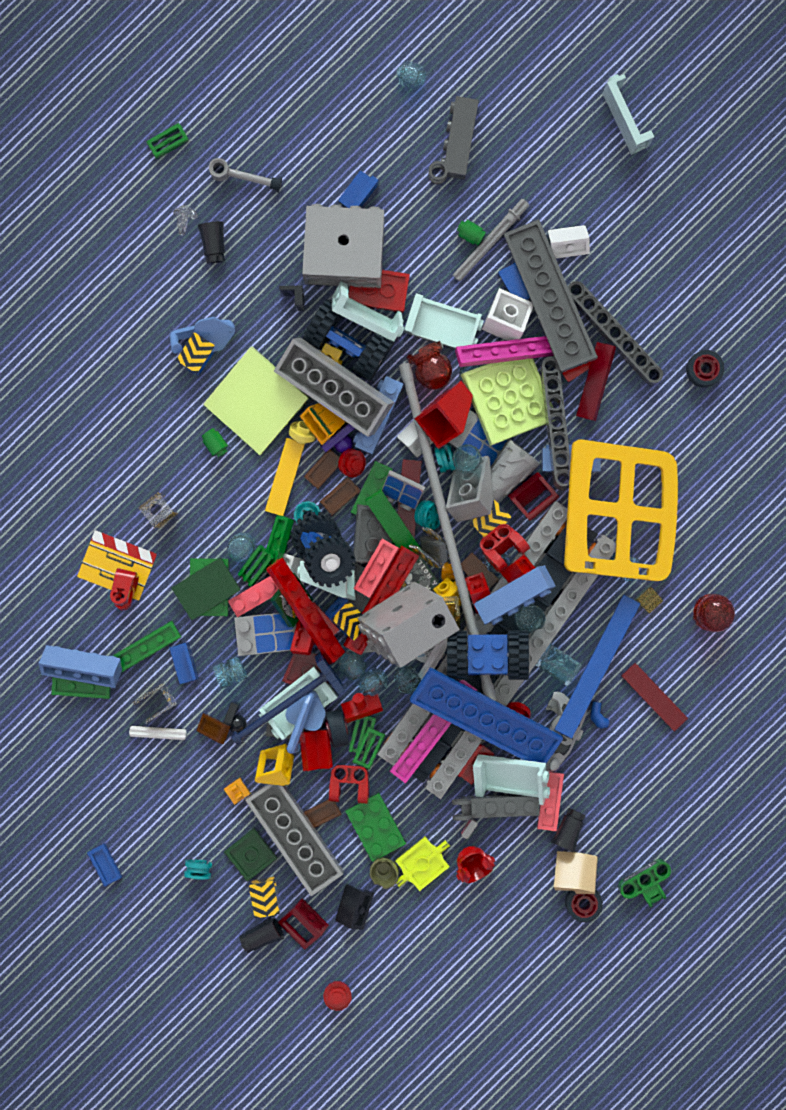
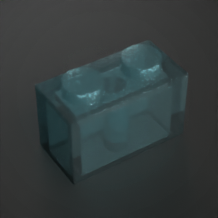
M549 644L536 666L568 686L575 678L582 664L552 644Z

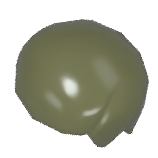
M382 857L372 863L369 875L375 885L388 889L393 887L398 881L399 870L394 861Z

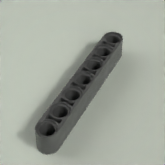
M579 281L570 283L568 289L574 303L586 319L610 345L616 347V351L645 383L655 385L663 378V371L583 283ZM571 288H579L580 294L573 295L571 293ZM584 302H592L593 309H586ZM603 315L606 318V323H599L597 316ZM616 329L619 332V337L613 338L610 335V330ZM624 343H629L632 346L631 352L624 351ZM637 357L644 359V366L637 365ZM650 371H655L657 373V380H651L649 378Z
M547 357L542 362L540 372L552 477L556 489L566 490L569 487L571 460L561 374L555 358ZM552 365L555 370L548 371L545 366ZM554 383L557 388L551 390L547 384ZM552 401L557 402L559 407L552 408L549 403ZM553 420H558L561 423V426L555 427L552 425L551 422ZM561 439L563 445L557 446L553 440ZM562 457L566 463L560 465L556 462V458ZM564 476L568 482L562 484L558 481V477Z

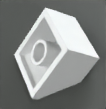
M499 288L482 330L507 341L520 339L531 314L532 303Z

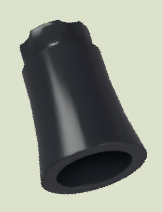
M215 221L198 224L206 262L210 264L225 261L224 222Z
M568 808L566 815H564L557 832L550 842L575 853L586 815Z
M273 915L239 937L245 952L250 953L253 950L256 951L268 944L284 939L282 928Z

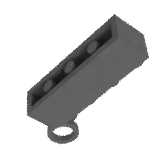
M456 96L455 102L451 101L450 113L453 114L452 121L448 120L446 132H450L449 140L445 139L443 151H446V157L430 165L428 177L432 183L442 184L446 181L447 177L465 180L479 100ZM439 168L443 170L444 175L435 177L432 171Z
M505 794L484 795L483 797L461 796V799L452 800L453 805H461V814L453 815V820L457 821L471 820L472 818L540 816L538 797Z

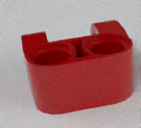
M508 524L497 526L480 541V548L484 557L499 573L508 567L501 557L508 549L513 546L522 555L530 549L525 539Z
M120 568L116 569L110 598L117 609L124 611L130 608L139 581L137 572Z
M335 766L331 772L329 801H340L341 783L359 784L358 803L368 804L370 788L368 770L362 766ZM340 768L346 772L343 779H338L336 776V771ZM360 769L365 773V777L361 781L355 777L356 771Z

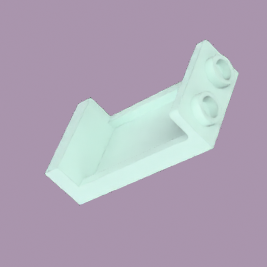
M617 74L608 79L602 94L632 155L649 147L654 135L651 130L640 135L619 90L626 79L625 74L621 76Z
M340 281L332 295L333 312L392 341H395L397 336L400 337L402 335L404 326L400 311H397L394 318L390 319L349 298L348 284Z
M416 293L404 333L456 349L457 346L477 344L478 338H475L476 331H481L484 320H481L482 314H473L423 298V295Z
M315 666L261 707L259 709L261 712L259 716L262 717L319 677L320 672ZM324 682L314 689L323 707L338 698V695L328 682ZM287 709L267 722L272 726L271 732L277 739L281 738L284 740L293 732L295 725L287 721L285 716Z
M478 754L473 765L476 797H483L486 790L538 797L539 805H544L545 799L549 798L550 787H547L549 772L546 771V763Z

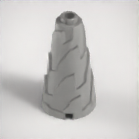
M511 439L491 469L493 501L499 502L540 465L534 457Z

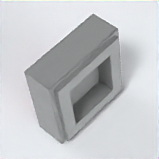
M475 819L469 820L461 831V836L465 839H468L477 827L478 823Z

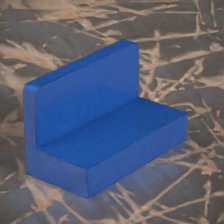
M359 171L338 199L339 203L346 208H350V206H360L362 208L379 185V180L373 175L369 177L364 172Z
M189 642L169 647L179 684L199 679Z

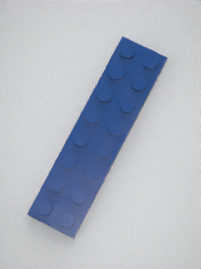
M431 667L410 697L411 703L522 760L547 764L563 740L562 735Z

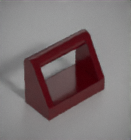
M538 472L508 495L514 506L529 522L560 498ZM547 490L551 494L529 513L524 509L527 504L543 491Z
M303 898L277 922L304 950L322 936L329 926ZM293 915L313 935L308 941L286 921L290 916Z

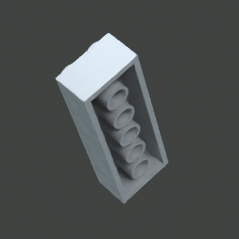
M301 337L292 339L274 370L279 376L367 437L375 435L395 403Z
M266 784L246 798L245 801L310 896H313L343 875V868L313 827L286 785Z

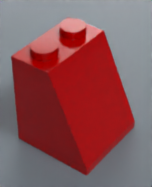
M460 381L439 395L414 418L438 449L464 432L473 395L464 383Z

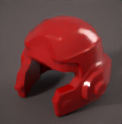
M468 846L458 854L456 877L462 883L465 882L467 884L478 881L493 871L495 859L493 856L487 855L479 847Z

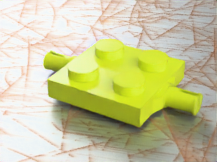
M424 836L398 857L395 861L402 869L403 875L398 878L397 886L400 887L406 881H410L421 891L449 868V865L442 856V852L450 847L449 843L444 840V842L436 847Z

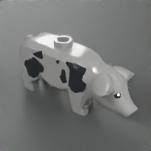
M554 692L546 707V710H551L558 715L551 723L550 730L554 731L569 701V698L561 692ZM587 710L572 739L562 735L563 740L547 762L546 771L553 772L558 770L571 752L575 741L581 739L583 734L581 727Z

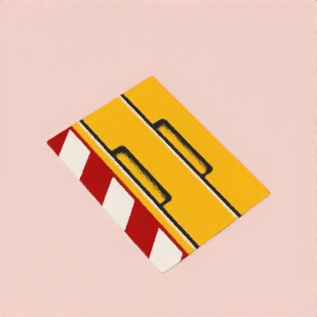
M95 530L77 577L111 590L117 568L137 572L139 581L133 599L140 600L157 554Z

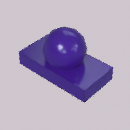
M345 423L323 445L320 444L321 448L327 452L334 446L340 453L351 449L353 442L348 434L355 428L349 423Z

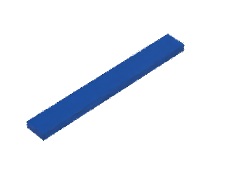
M626 595L622 596L554 731L572 739L641 603Z

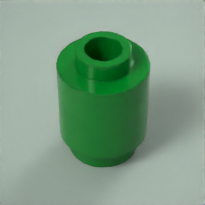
M468 219L465 222L461 221L456 230L459 232L458 236L472 245L476 244L478 246L486 234L482 227Z
M214 428L201 436L202 442L213 457L217 455L219 458L227 452L228 444Z

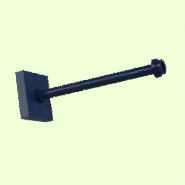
M321 652L314 656L317 666L322 671L320 676L239 733L234 731L231 738L236 745L243 744L245 737L324 682H330L338 695L345 692L343 682Z

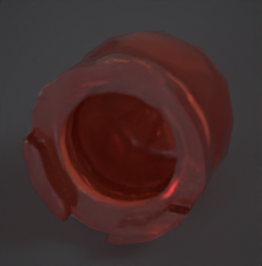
M441 341L428 344L418 349V354L414 356L410 354L406 357L410 365H416L415 375L418 382L423 387L431 390L443 388L452 378L451 362L447 356L440 353L444 348Z
M706 594L695 602L693 619L701 629L709 632H721L728 629L733 623L735 608L726 596Z

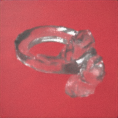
M182 205L173 211L175 217L178 218L176 225L179 228V235H185L188 213L191 219L198 217V214L186 205Z

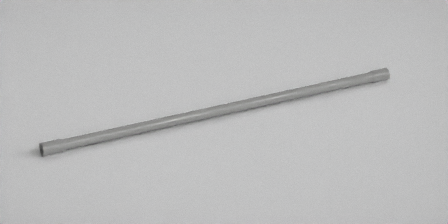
M404 363L399 365V369L414 419L421 413V408L414 385L410 363ZM414 419L469 635H479L428 435ZM480 675L483 694L496 701L497 697L490 675Z

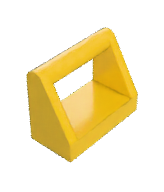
M286 744L260 751L255 782L280 786L290 784L294 755L287 752ZM266 759L276 760L275 770L264 773Z

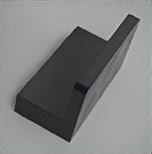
M302 285L279 286L281 296H295L296 310L305 311L304 289Z
M346 884L335 921L350 929L363 930L374 892L357 889Z

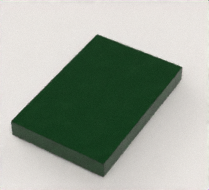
M221 557L172 587L173 592L191 621L241 590Z

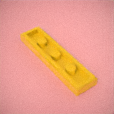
M286 438L265 511L284 516L305 444H299L293 439Z

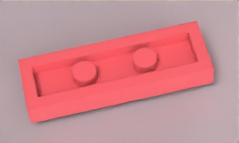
M382 538L353 589L372 598L400 548Z
M271 576L228 600L235 615L239 617L272 598L279 588Z
M549 772L547 787H550V796L545 799L544 805H540L537 829L557 831L564 773Z

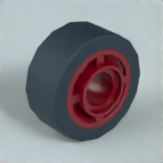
M701 350L695 353L688 360L686 366V374L689 380L699 387H710L716 384L722 378L725 370L721 356L711 350ZM702 364H706L709 367V373L702 372Z
M341 710L326 712L325 725L333 748L348 745V730Z
M596 889L595 894H576L575 891H568L565 897V906L573 919L587 923L595 920L600 915L603 901ZM582 899L589 900L586 907L579 906V902Z

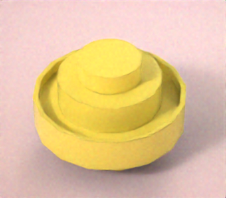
M296 421L290 425L289 435L297 443L306 444L315 441L316 437L304 421Z

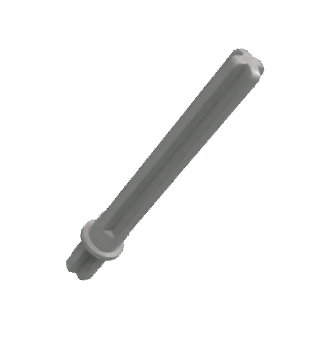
M521 199L512 210H508V214L455 271L453 276L456 280L461 281L511 225L520 220L521 214L529 207L526 200Z

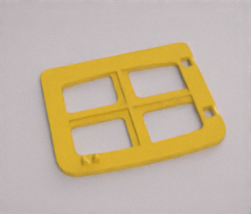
M582 439L573 442L564 566L568 571L648 581H662L669 576L674 555L678 505L677 462L670 453ZM595 458L614 460L621 463L619 499L616 503L591 500L589 498L591 471ZM636 464L660 468L662 481L661 509L634 504L633 493ZM588 515L613 517L616 519L617 537L614 560L591 558L588 555ZM635 520L660 524L658 552L654 565L632 563L630 561L631 527ZM585 562H593V569L585 568ZM639 568L647 569V575H640Z

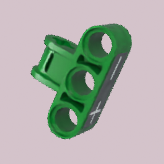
M662 859L654 860L623 878L618 884V890L627 899L642 894L651 908L657 901L667 898L659 883L670 876L671 868ZM665 865V871L661 874L657 873V867ZM642 875H649V880L646 883L640 882ZM631 884L632 890L628 893L623 892L624 886Z

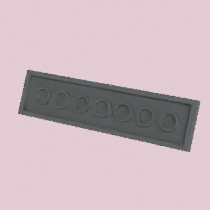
M538 219L504 233L505 241L560 372L563 373L596 360V352L540 220Z

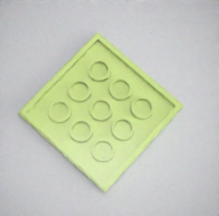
M251 346L203 405L261 455L310 397L275 373L276 367Z
M533 358L490 363L461 374L465 386L473 395L472 404L490 446L546 424L542 381Z

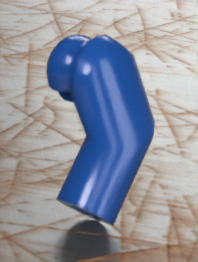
M592 701L591 720L598 728H607L610 722L608 718H605L600 713L602 703Z

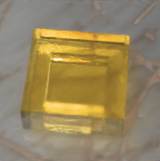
M649 587L636 599L648 614L663 602L662 598L652 587Z

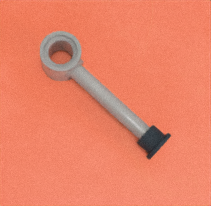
M215 158L209 164L210 174L216 181H224L230 176L270 186V189L277 190L278 193L280 191L282 177L280 179L274 177L270 179L230 169V166L222 158ZM217 166L224 167V171L220 174L215 173L214 169Z

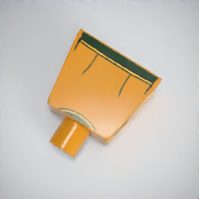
M320 403L308 407L300 415L321 445L346 422Z

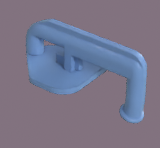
M209 317L197 321L194 326L173 330L170 333L171 351L175 354L181 352L182 345L179 343V340L190 338L193 333H197L214 344L215 347L212 352L223 350L235 333V325L230 320H219L215 317Z
M315 690L309 692L286 710L285 716L287 721L295 725L287 746V752L290 754L300 751L299 740L304 728L316 731L323 724L326 711Z

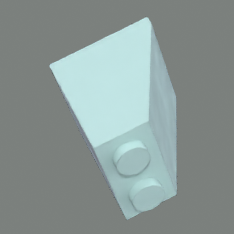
M300 561V566L297 569L300 581L342 598L356 601L355 589H353L355 587V570H351V577H345L347 579L345 583L341 580L339 586H335L333 583L332 587H327L326 584L322 587L319 586L318 582L315 583L310 578L304 567L305 562Z

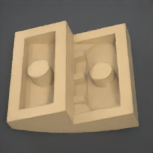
M557 851L554 889L575 891L576 894H595L598 857L584 853Z

